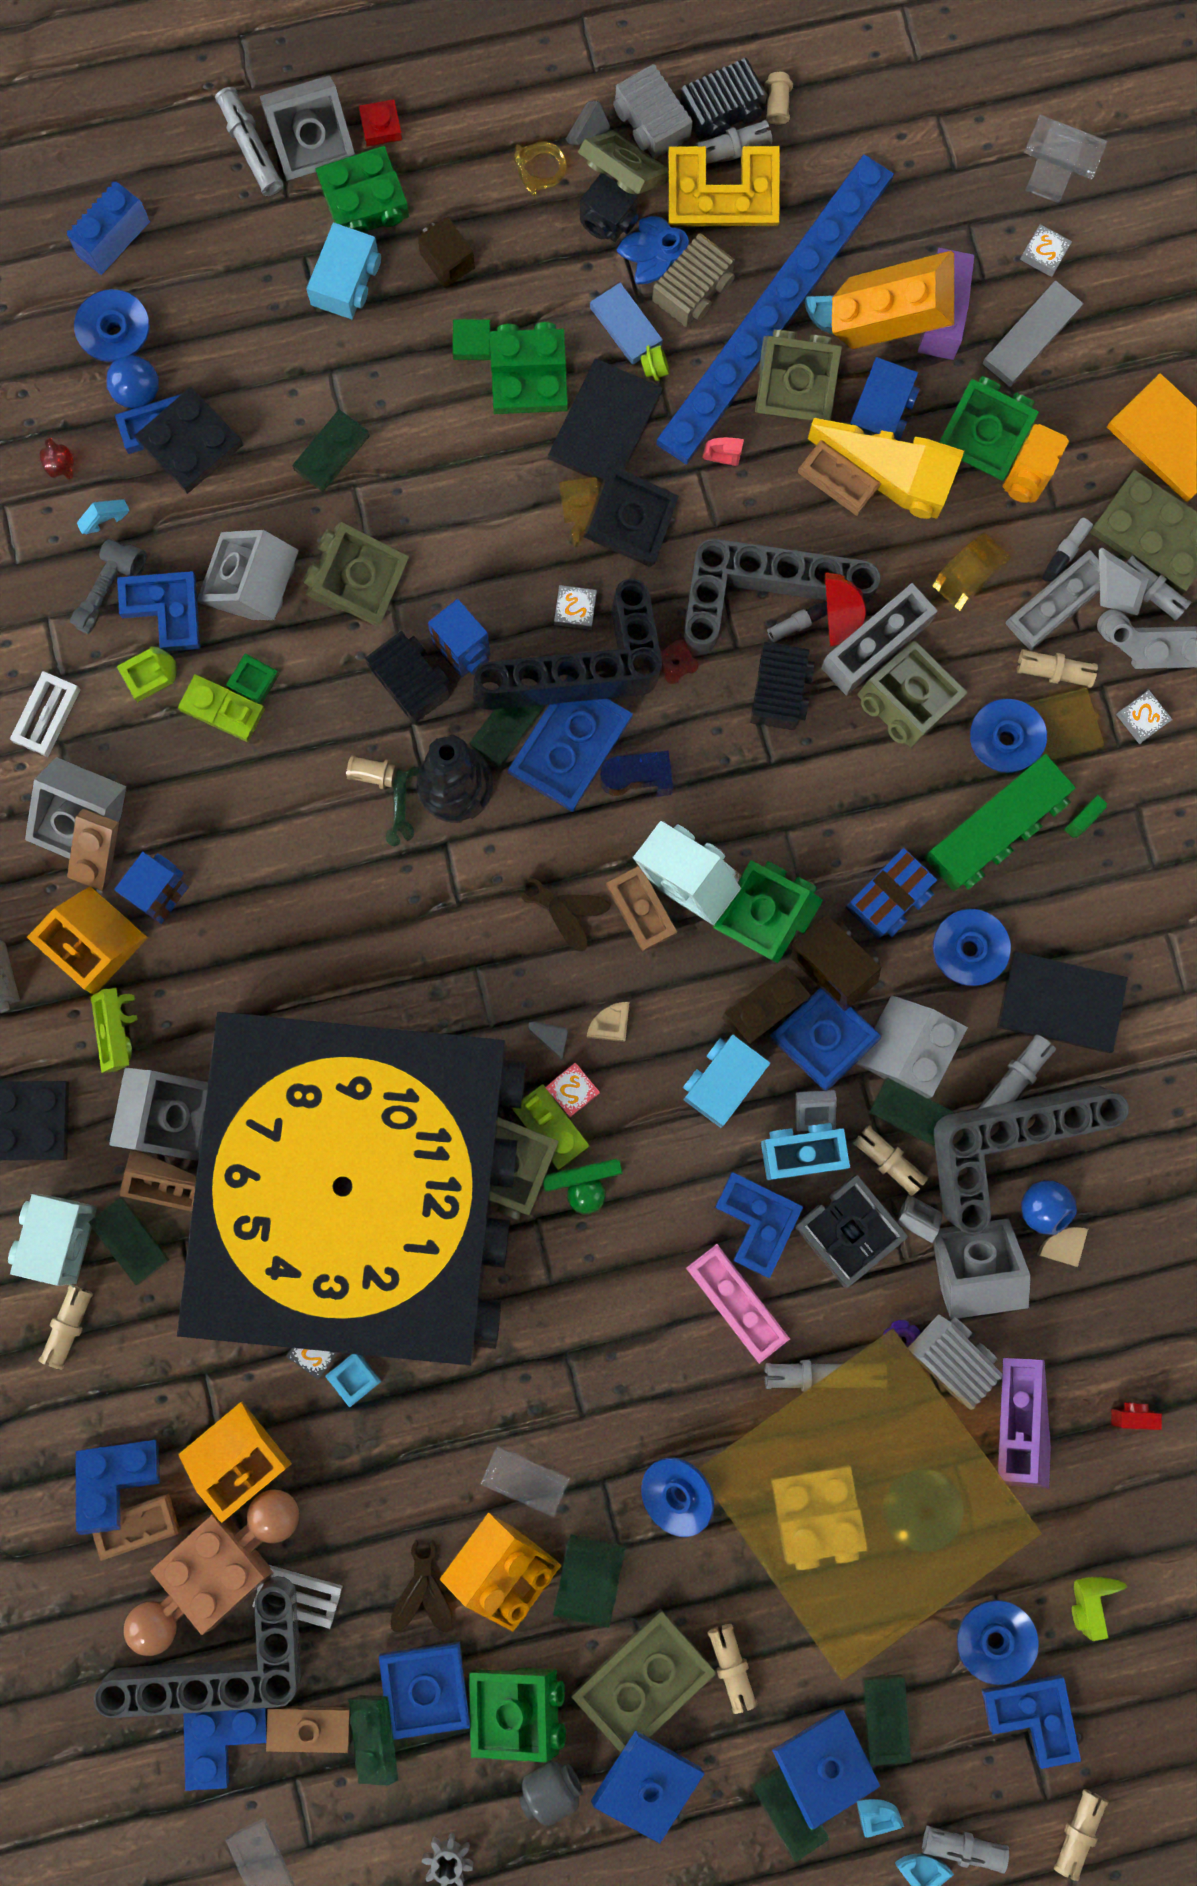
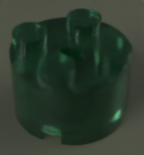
M570 1534L553 1616L597 1627L609 1628L626 1546Z

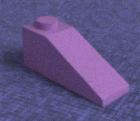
M938 248L937 254L947 251L954 253V325L921 333L918 353L954 360L962 342L967 317L974 255Z
M1003 1358L998 1481L1009 1486L1049 1489L1051 1445L1045 1361Z

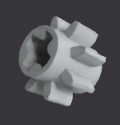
M453 1832L449 1835L448 1840L442 1842L438 1838L433 1837L431 1845L434 1854L427 1852L423 1853L422 1863L431 1865L425 1880L429 1882L435 1879L441 1883V1886H447V1884L454 1882L458 1886H463L464 1877L462 1870L472 1871L474 1863L470 1859H464V1856L469 1851V1842L460 1845L454 1841L455 1835ZM441 1856H444L447 1860H451L454 1857L456 1859L454 1867L452 1868L448 1863L441 1866Z

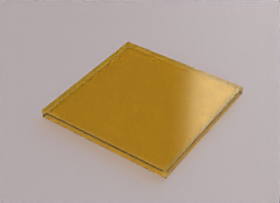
M894 1329L888 1331L698 1469L708 1481L714 1496L841 1681L1042 1534Z

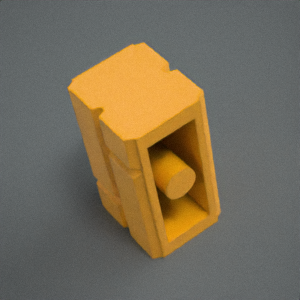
M1034 424L1003 483L1004 491L1008 492L1009 496L1016 501L1022 503L1036 502L1053 476L1069 442L1066 438L1067 436L1041 424Z

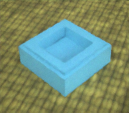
M351 1354L325 1376L349 1408L382 1382L365 1358L358 1354Z

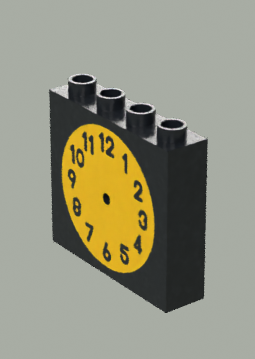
M217 1012L177 1337L469 1366L475 1360L476 1347L496 1349L500 1325L501 1300L481 1298L484 1266L505 1268L510 1220L489 1218L491 1200L489 1199L492 1186L513 1188L518 1140L496 1138L498 1117L500 1118L501 1107L520 1109L522 1107L526 1061L507 1060V1045L505 1040Z

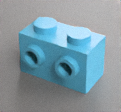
M333 222L306 288L312 306L353 320L357 307L363 308L368 295V287L366 285L370 275L375 276L381 263V254L378 253L374 236Z
M733 1034L727 1042L721 1038L717 1041L706 1056L712 1062L705 1072L702 1073L696 1069L683 1086L689 1092L683 1100L720 1128L725 1125L770 1064L769 1061Z
M825 1123L808 1126L809 1133L793 1135V1129L769 1132L770 1139L761 1141L767 1181L850 1168L844 1128L832 1130V1124Z

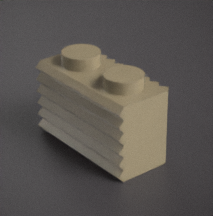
M699 233L692 243L688 245L687 249L674 261L673 265L669 267L668 271L655 283L652 301L685 327L694 318L700 321L710 309L712 304L710 299L717 291L723 294L735 278L733 274L735 259Z

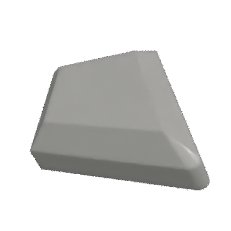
M1100 548V606L1138 616L1149 578L1104 548Z

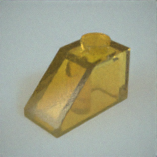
M984 532L966 545L939 573L933 587L961 611L1012 557Z

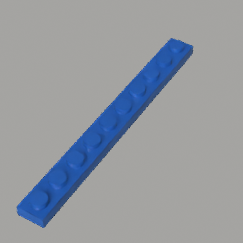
M863 154L657 439V446L688 465L759 366L763 337L773 336V330L786 329L804 304L806 296L811 294L892 182L894 173Z

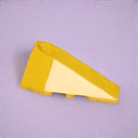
M818 418L813 419L807 438L815 445L820 440L824 441L879 481L881 485L878 491L900 507L908 509L912 515L923 519L938 518L964 453L963 450L926 438L915 437L913 443L897 441L894 439L893 432L881 430L880 434L870 436L865 435L864 431L856 425Z

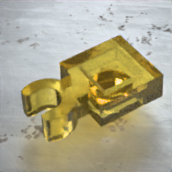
M596 477L559 482L564 523L575 522L571 531V539L575 547L579 546V534L585 531L598 496Z

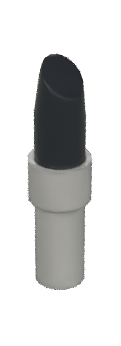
M1081 518L1069 536L1058 546L1056 554L1049 562L1042 579L1044 581L1054 580L1068 561L1074 558L1079 550L1078 547L1093 527V524L1088 519Z
M827 601L816 604L806 610L801 609L792 614L790 618L768 628L767 632L770 639L776 642L796 631L800 632L810 627L813 622L828 615Z

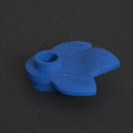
M657 216L640 219V232L631 233L626 236L617 248V252L621 257L638 263L635 273L636 284H648L659 280L690 244L687 234L682 229L671 228L665 219ZM675 242L674 245H672V246H670V247H666V246L669 245L670 243Z

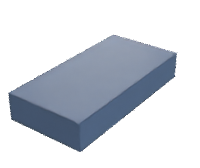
M621 282L590 302V309L632 365L641 360V355L647 353V345H650L651 348L659 345L662 346L663 339Z

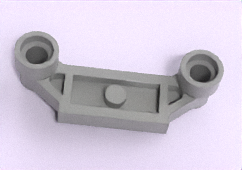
M1114 609L1104 612L1098 619L1097 628L1099 633L1106 641L1114 643L1132 658L1131 665L1135 669L1197 667V626L1134 628L1122 611Z

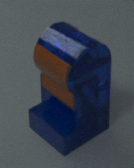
M669 750L609 758L601 767L600 784L602 789L612 796H620L630 789L655 787L657 797L672 795L673 781Z

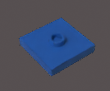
M819 988L770 1035L771 1040L824 1091L829 1090L881 1040V1035L852 1007L844 1011L822 988Z
M460 1642L379 1654L389 1740L470 1728V1715Z
M837 1709L772 1749L809 1828H817L881 1787L846 1713L842 1709Z
M635 1730L592 1797L591 1802L595 1809L660 1844L705 1773L697 1764Z

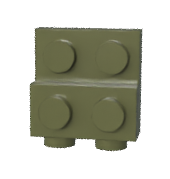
M773 330V336H764L758 371L760 380L755 413L811 421L814 418L830 421L842 346L831 345L832 337L810 335L809 341L796 340V332Z
M343 522L335 526L333 531L327 528L318 545V549L323 551L319 564L317 565L312 562L303 580V583L309 586L305 595L338 612L344 610L375 626L380 625L409 556Z
M913 640L872 676L857 695L861 698V706L867 714L871 716L878 715L888 725L889 735L894 741L898 743L905 742L912 748L968 692Z
M498 1117L496 1138L518 1140L514 1168L513 1188L492 1186L489 1200L500 1204L497 1212L519 1220L522 1213L530 1215L559 1141Z

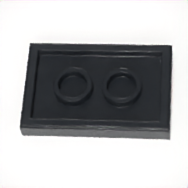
M595 358L548 454V459L600 483L603 482L607 468L611 465L625 471L660 399L663 388Z
M1014 951L1011 955L997 1028L1032 1036L1038 1034L1045 1039L1105 1053H1113L1128 977Z

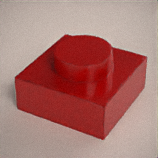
M394 99L359 105L367 147L402 140Z
M1124 1402V1409H1111V1425L1126 1429L1162 1430V1414L1149 1410L1148 1403Z

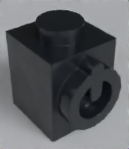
M601 173L580 199V222L592 236L601 240L610 239L616 242L623 232L628 234L638 220V197L635 194L624 191L617 185V182Z

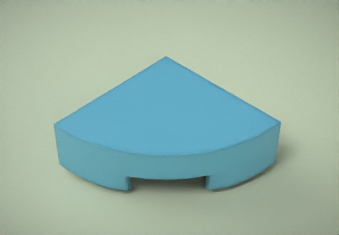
M806 296L805 307L812 322L824 332L834 335L832 333L833 296Z
M124 499L93 502L79 519L77 525L82 534L100 531L99 524L111 518H115L116 522H118L130 510Z
M878 1799L857 1801L860 1823L865 1838L904 1827L899 1810L892 1803Z
M911 1854L895 1862L911 1886H941L954 1875L952 1870L943 1861L927 1854Z

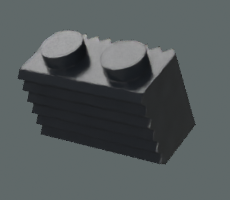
M744 57L741 61L737 60L728 67L724 66L715 73L711 72L702 79H697L689 85H684L681 90L680 104L683 105L684 110L691 117L692 128L695 134H697L698 140H702L708 136L715 138L724 135L726 130L730 129V126L743 121V123L748 124L758 119L765 109L767 94L748 59Z
M400 631L366 656L365 660L370 670L413 724H416L425 715H428L437 706H440L450 698L446 687L450 684V681L438 665L431 668L423 657L427 655V652L415 636L408 639L404 632Z
M764 642L750 723L795 730L799 720L805 721L809 698L802 697L804 683L811 684L815 666L814 661H808L810 649Z

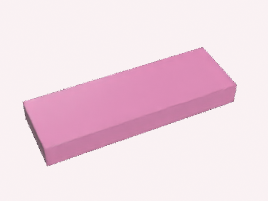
M715 1244L686 1267L693 1279L759 1364L790 1340L718 1244Z

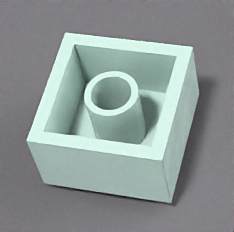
M660 821L634 855L633 859L655 889L710 924L715 925L741 890V887L733 877L736 872L723 861L725 855L714 845L706 843L702 846L694 841V835L684 827L677 824L672 828Z
M32 1194L30 1201H25L20 1212L19 1223L23 1225L19 1241H14L9 1252L8 1263L12 1265L10 1274L56 1286L77 1284L97 1206L55 1196Z

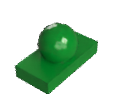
M613 1159L545 1175L543 1184L545 1192L568 1187L567 1200L570 1206L578 1213L592 1214L603 1206L606 1199V1190L600 1180L619 1176L623 1173L620 1160Z

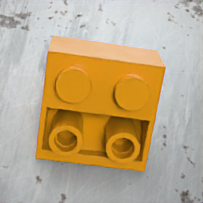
M91 886L55 907L27 936L34 945L77 984L92 994H96L148 939L144 933Z
M243 1401L178 1454L196 1492L221 1523L292 1464Z
M488 1512L439 1580L465 1607L514 1632L540 1594L550 1584L561 1564L513 1526Z

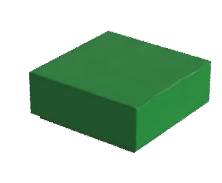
M453 319V360H490V319Z
M245 653L228 680L226 687L262 705L280 674L277 670Z
M1097 795L1063 830L1072 838H1077L1107 808L1106 805L1108 803Z

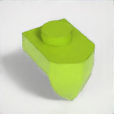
M150 646V649L117 666L137 703L173 684L176 679V661L168 652L159 647Z
M1088 1577L1075 1580L1074 1593L1077 1605L1072 1606V1615L1077 1630H1082V1633L1092 1641L1107 1639L1108 1633L1100 1597L1127 1588L1126 1583L1104 1577Z

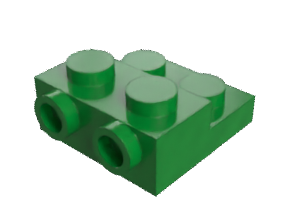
M385 146L315 168L334 223L366 234L368 231L382 226H396L403 219L409 218L407 201Z
M542 322L536 324L534 330H519V326L515 324H502L497 327V331H489L494 414L568 411L564 328L556 329L554 323Z
M981 376L979 382L971 378L939 443L963 450L962 462L1004 481L1039 411L1033 409L1035 401L1016 392L1011 398L999 392L1002 385L987 377Z
M750 860L738 881L741 890L715 925H713V928L768 959L779 963L797 930L803 934L805 933L823 899L814 894L817 887L798 876L792 882L785 878L787 871L767 861L763 867Z
M518 1668L514 1671L475 1669L469 1672L471 1758L548 1762L559 1755V1750L563 1749L565 1745L566 1729L563 1723H558V1707L562 1706L564 1702L565 1687L563 1681L557 1680V1669Z

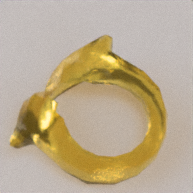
M545 141L526 147L516 145L514 163L518 166L520 180L532 196H536L537 190L557 185L564 177L567 168L566 157L555 144ZM541 153L552 154L557 158L560 165L558 172L554 176L545 179L531 176L523 166Z

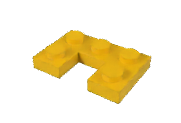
M706 146L669 147L668 224L670 226H778L780 146H743L741 150V185H706Z

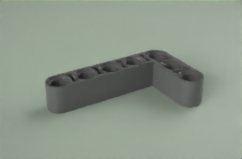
M721 539L705 540L698 546L695 556L683 635L684 644L691 653L696 655H705L715 647L720 630L726 586L827 601L826 585L820 583L814 575L818 572L841 574L844 576V579L850 582L856 577L866 579L870 588L861 589L865 603H868L879 586L881 580L880 572L873 563L863 560ZM708 555H713L720 559L721 564L717 567H710L702 559ZM744 561H751L757 565L758 570L748 573L739 564ZM782 566L790 567L794 570L796 576L784 578L778 573L777 569ZM702 591H709L715 595L716 600L712 603H703L698 599L697 594ZM696 627H704L710 632L711 636L708 639L699 640L693 636L691 631Z
M1089 1086L942 1117L934 1128V1142L942 1210L945 1218L965 1233L978 1234L983 1232L991 1220L985 1154L1118 1127L1126 1121L1129 1114L1127 1100L1123 1096L1102 1086ZM1107 1100L1106 1109L1100 1113L1102 1103ZM1072 1107L1070 1117L1064 1121L1066 1110ZM1035 1114L1034 1124L1027 1129L1029 1118ZM999 1122L998 1131L990 1136L992 1126ZM962 1129L963 1135L961 1139L953 1144L955 1133ZM967 1167L966 1176L962 1180L957 1181L959 1172ZM971 1205L970 1214L962 1219L964 1209Z
M275 1576L265 1581L259 1591L254 1606L257 1659L113 1669L105 1676L94 1693L93 1701L96 1710L104 1717L123 1718L285 1706L293 1699L301 1678L297 1592L295 1585L285 1577ZM278 1592L285 1598L286 1604L281 1607H274L267 1601L266 1594ZM274 1633L281 1634L286 1638L288 1645L283 1648H276L269 1642L268 1636ZM274 1675H282L288 1679L290 1686L285 1689H279L272 1684L270 1678ZM242 1678L247 1682L249 1689L243 1692L233 1689L230 1679ZM193 1680L203 1682L208 1692L205 1694L193 1692L189 1682ZM158 1683L162 1685L167 1695L163 1697L153 1695L149 1690L148 1684ZM118 1686L125 1694V1699L118 1700L111 1697L108 1687Z

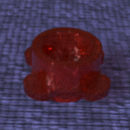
M51 438L46 439V448L40 450L39 453L45 471L52 478L65 475L68 480L72 479L74 475L70 467L74 465V460L71 452L65 445H57Z
M676 640L672 645L666 647L664 651L660 650L662 670L665 673V681L667 683L677 684L680 677L697 671L698 661L692 658L686 642ZM674 659H678L680 663L678 665H674L672 661Z

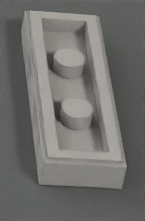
M1055 280L986 356L982 364L1011 387L1078 313L1084 303Z
M1091 550L1087 551L1006 621L1008 628L1030 651L1100 592L1099 559Z

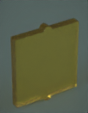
M1087 687L1027 702L1028 705L1040 714L1046 726L1047 743L1041 757L1046 753L1053 761L1104 747L1097 723L1099 714L1094 713Z

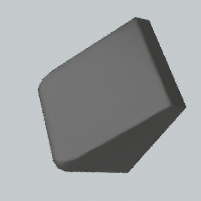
M588 101L566 137L569 144L582 145L584 139L609 130V122L599 101Z
M535 1021L529 1022V1032L559 1060L563 1061L568 1037L567 1028Z

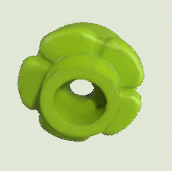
M647 345V353L641 355L645 375L647 378L653 376L656 381H660V377L670 374L666 355L661 345L653 348Z

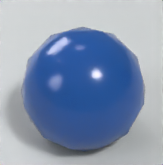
M129 355L115 360L107 371V389L117 404L135 409L148 405L155 399L159 389V376L149 361Z
M1043 1180L1034 1183L1022 1197V1217L1030 1228L1041 1234L1056 1235L1072 1222L1077 1214L1074 1195L1069 1188L1057 1181Z

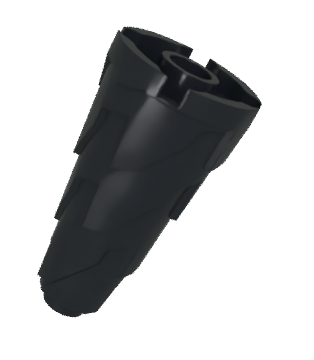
M451 734L448 737L436 738L429 745V751L417 774V793L420 802L431 815L445 822L462 823L463 820L477 817L489 804L493 793V776L485 759L477 751L470 749L463 739Z

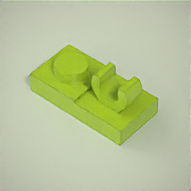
M194 674L178 705V709L181 712L246 742H249L265 711L264 706Z
M116 988L103 989L91 996L101 1073L115 1072L129 1066V1060L132 1056L131 1042L128 1037H125L124 1026L138 1019L137 1015H124L121 1011V1005L130 1003L135 998L132 994H123L118 997Z
M543 1084L523 1098L521 1109L512 1108L527 1129L559 1141L551 1160L558 1170L590 1147Z

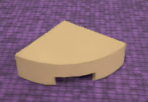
M630 1002L615 1003L598 1013L589 1026L587 1038L625 1042Z
M1079 1227L1066 1228L1056 1235H1051L1043 1242L1037 1255L1078 1267L1088 1229Z

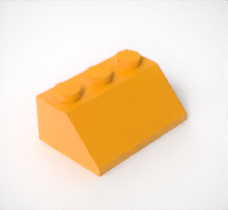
M947 251L849 277L832 297V333L851 349H856L954 325V253Z

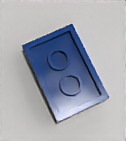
M568 675L564 681L573 682L575 679ZM609 699L549 704L509 767L508 774L574 812L633 718V713Z

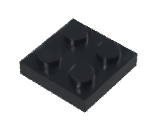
M192 387L188 388L134 435L137 442L187 494L243 446L241 438Z
M611 465L605 473L583 537L651 567L656 562L679 496Z
M0 1081V1161L67 1160L68 1081Z

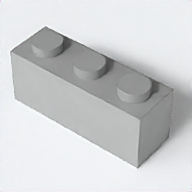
M911 583L826 656L821 669L847 696L929 626L938 610Z

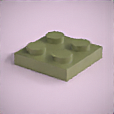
M613 130L584 139L578 151L579 154L588 159L587 164L592 169L603 174H610L618 180L617 185L630 194H641L666 184L668 180V168Z

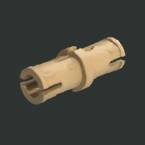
M1026 649L1021 650L1018 659L1020 665L1017 666V673L1020 674L1024 673L1049 678V682L1054 684L1064 681L1087 686L1088 688L1093 687L1097 673H1094V671L1098 670V665L1095 663L1091 664L1066 659L1065 655L1061 653L1051 656L1027 651Z
M868 1125L861 1133L873 1145L871 1146L861 1136L855 1139L853 1145L857 1146L879 1165L877 1170L883 1175L887 1172L909 1192L910 1196H913L920 1188L908 1176L912 1177L922 1186L928 1180V1177L902 1156L904 1152L899 1147L894 1149Z
M69 1285V1290L57 1318H52L49 1326L52 1327V1331L38 1360L42 1364L49 1363L48 1366L61 1370L64 1368L65 1360L75 1336H80L83 1328L80 1327L90 1299L94 1294L88 1290L83 1291V1288Z
M725 1624L722 1625L725 1643L722 1641L718 1627L709 1630L707 1633L719 1663V1667L716 1668L718 1677L724 1679L732 1711L734 1714L743 1713V1703L740 1694L743 1696L747 1711L757 1707L758 1703L755 1700L746 1673L749 1666L747 1660L741 1657L733 1632V1625Z
M1083 1789V1795L1072 1823L1066 1824L1064 1832H1066L1067 1836L1058 1860L1053 1867L1054 1870L1067 1878L1071 1875L1070 1878L1074 1881H1079L1080 1879L1079 1875L1090 1847L1096 1846L1098 1838L1095 1834L1104 1810L1109 1803L1105 1798L1096 1793L1092 1795V1792Z

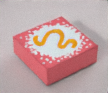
M576 1063L545 1087L570 1118L600 1094V1091Z

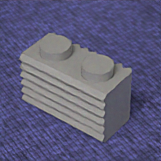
M655 64L648 66L616 85L615 101H613L615 111L623 122L626 120L630 122L634 128V139L642 151L648 149L652 157L657 159L660 155L668 152L669 147L682 145L684 141H688L691 138V117L688 116L687 111L684 110L683 105L680 104L679 99L676 98V95L672 92L664 77L661 76Z
M938 1314L906 1350L955 1399L972 1410L977 1403L981 1402V1398L985 1397L988 1391H991L992 1386L997 1384V1380L1002 1379L1003 1374L993 1365L997 1361V1357L981 1343L975 1347L968 1340L972 1332L957 1318L954 1317L951 1321H948Z

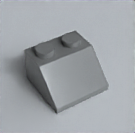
M330 75L259 96L287 181L314 173L317 167L355 155L336 86Z
M265 530L221 532L197 602L251 620H275L276 614L280 611L283 604L282 597L287 582L294 573L295 560L299 550Z
M56 757L34 779L25 840L70 859L76 815L82 809H86L119 822L127 786Z
M891 995L874 1027L881 1035V1040L856 1064L926 1100L933 1097L968 1027L934 1009Z
M125 1068L109 1146L199 1161L208 1082L151 1070Z
M1009 1219L990 1221L988 1227L978 1234L965 1233L956 1226L939 1229V1233L933 1240L940 1288L950 1319L1029 1308L1030 1272Z

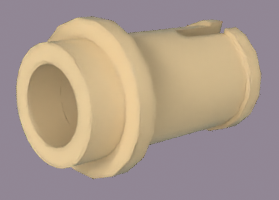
M773 72L768 75V80L764 83V89L768 93L766 120H768V123L781 125L790 120L789 92L793 89V82L787 73Z
M351 755L346 776L348 780L353 779L378 784L380 789L385 790L386 787L392 788L394 786L397 765L391 764L390 760L387 759L384 762H378Z

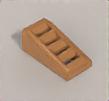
M130 1150L119 1196L192 1211L197 1176L145 1153ZM168 1185L175 1186V1189L168 1187ZM183 1188L191 1190L190 1196L182 1193Z

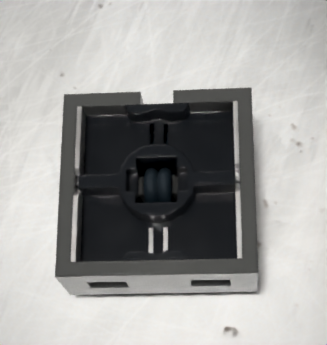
M858 1175L852 1176L828 1196L833 1201L825 1208L822 1205L816 1206L794 1226L845 1288H849L908 1238L907 1234Z

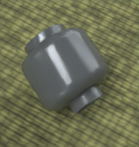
M550 1761L524 1777L522 1782L523 1795L519 1797V1802L529 1820L536 1818L542 1825L551 1826L578 1809L579 1796L583 1794V1789L576 1773L569 1764L562 1765L558 1761Z

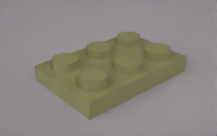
M1133 470L1089 533L1127 559H1130L1133 555L1137 561L1156 576H1164L1167 579L1165 583L1180 595H1183L1197 577V512L1136 470Z
M660 1608L571 1693V1697L621 1753L635 1730L650 1738L716 1674V1670Z

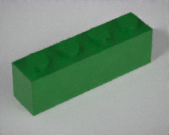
M1045 753L930 850L924 859L953 892L962 885L969 890L985 876L981 870L992 860L997 866L1014 852L1010 844L1021 836L1024 841H1027L1043 827L1038 820L1048 812L1055 817L1071 803L1067 796L1076 787Z

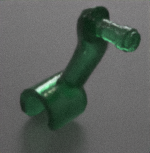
M416 766L405 772L399 769L395 774L393 826L386 833V841L394 847L400 844L397 831L402 833L406 841L411 840L414 836V828L405 821L406 779L417 776L419 768Z

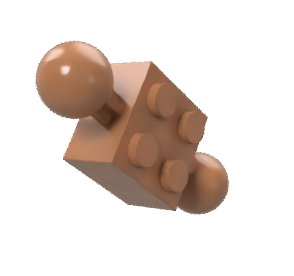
M276 1489L260 1493L251 1502L247 1512V1524L241 1530L230 1517L222 1523L215 1514L207 1518L150 1570L169 1595L161 1603L156 1601L144 1602L130 1611L125 1620L123 1632L129 1648L142 1656H155L164 1652L175 1639L177 1632L176 1621L184 1614L201 1635L214 1629L274 1573L256 1548L263 1542H282L294 1533L299 1522V1508L294 1498L288 1493Z

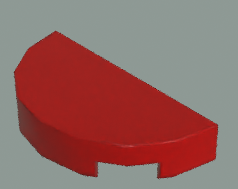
M825 573L830 647L840 645L864 624L866 603L861 589L844 579L843 575Z

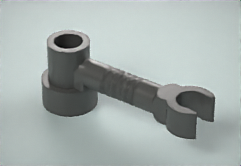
M107 539L103 543L99 557L106 563L86 600L81 602L80 606L71 616L70 623L76 625V629L87 634L93 630L99 615V607L117 574L139 576L142 572L147 558L144 550L131 544L124 546L111 539Z

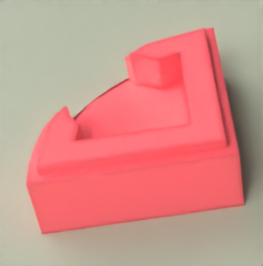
M724 437L709 440L705 444L702 458L704 460L738 466L744 439Z

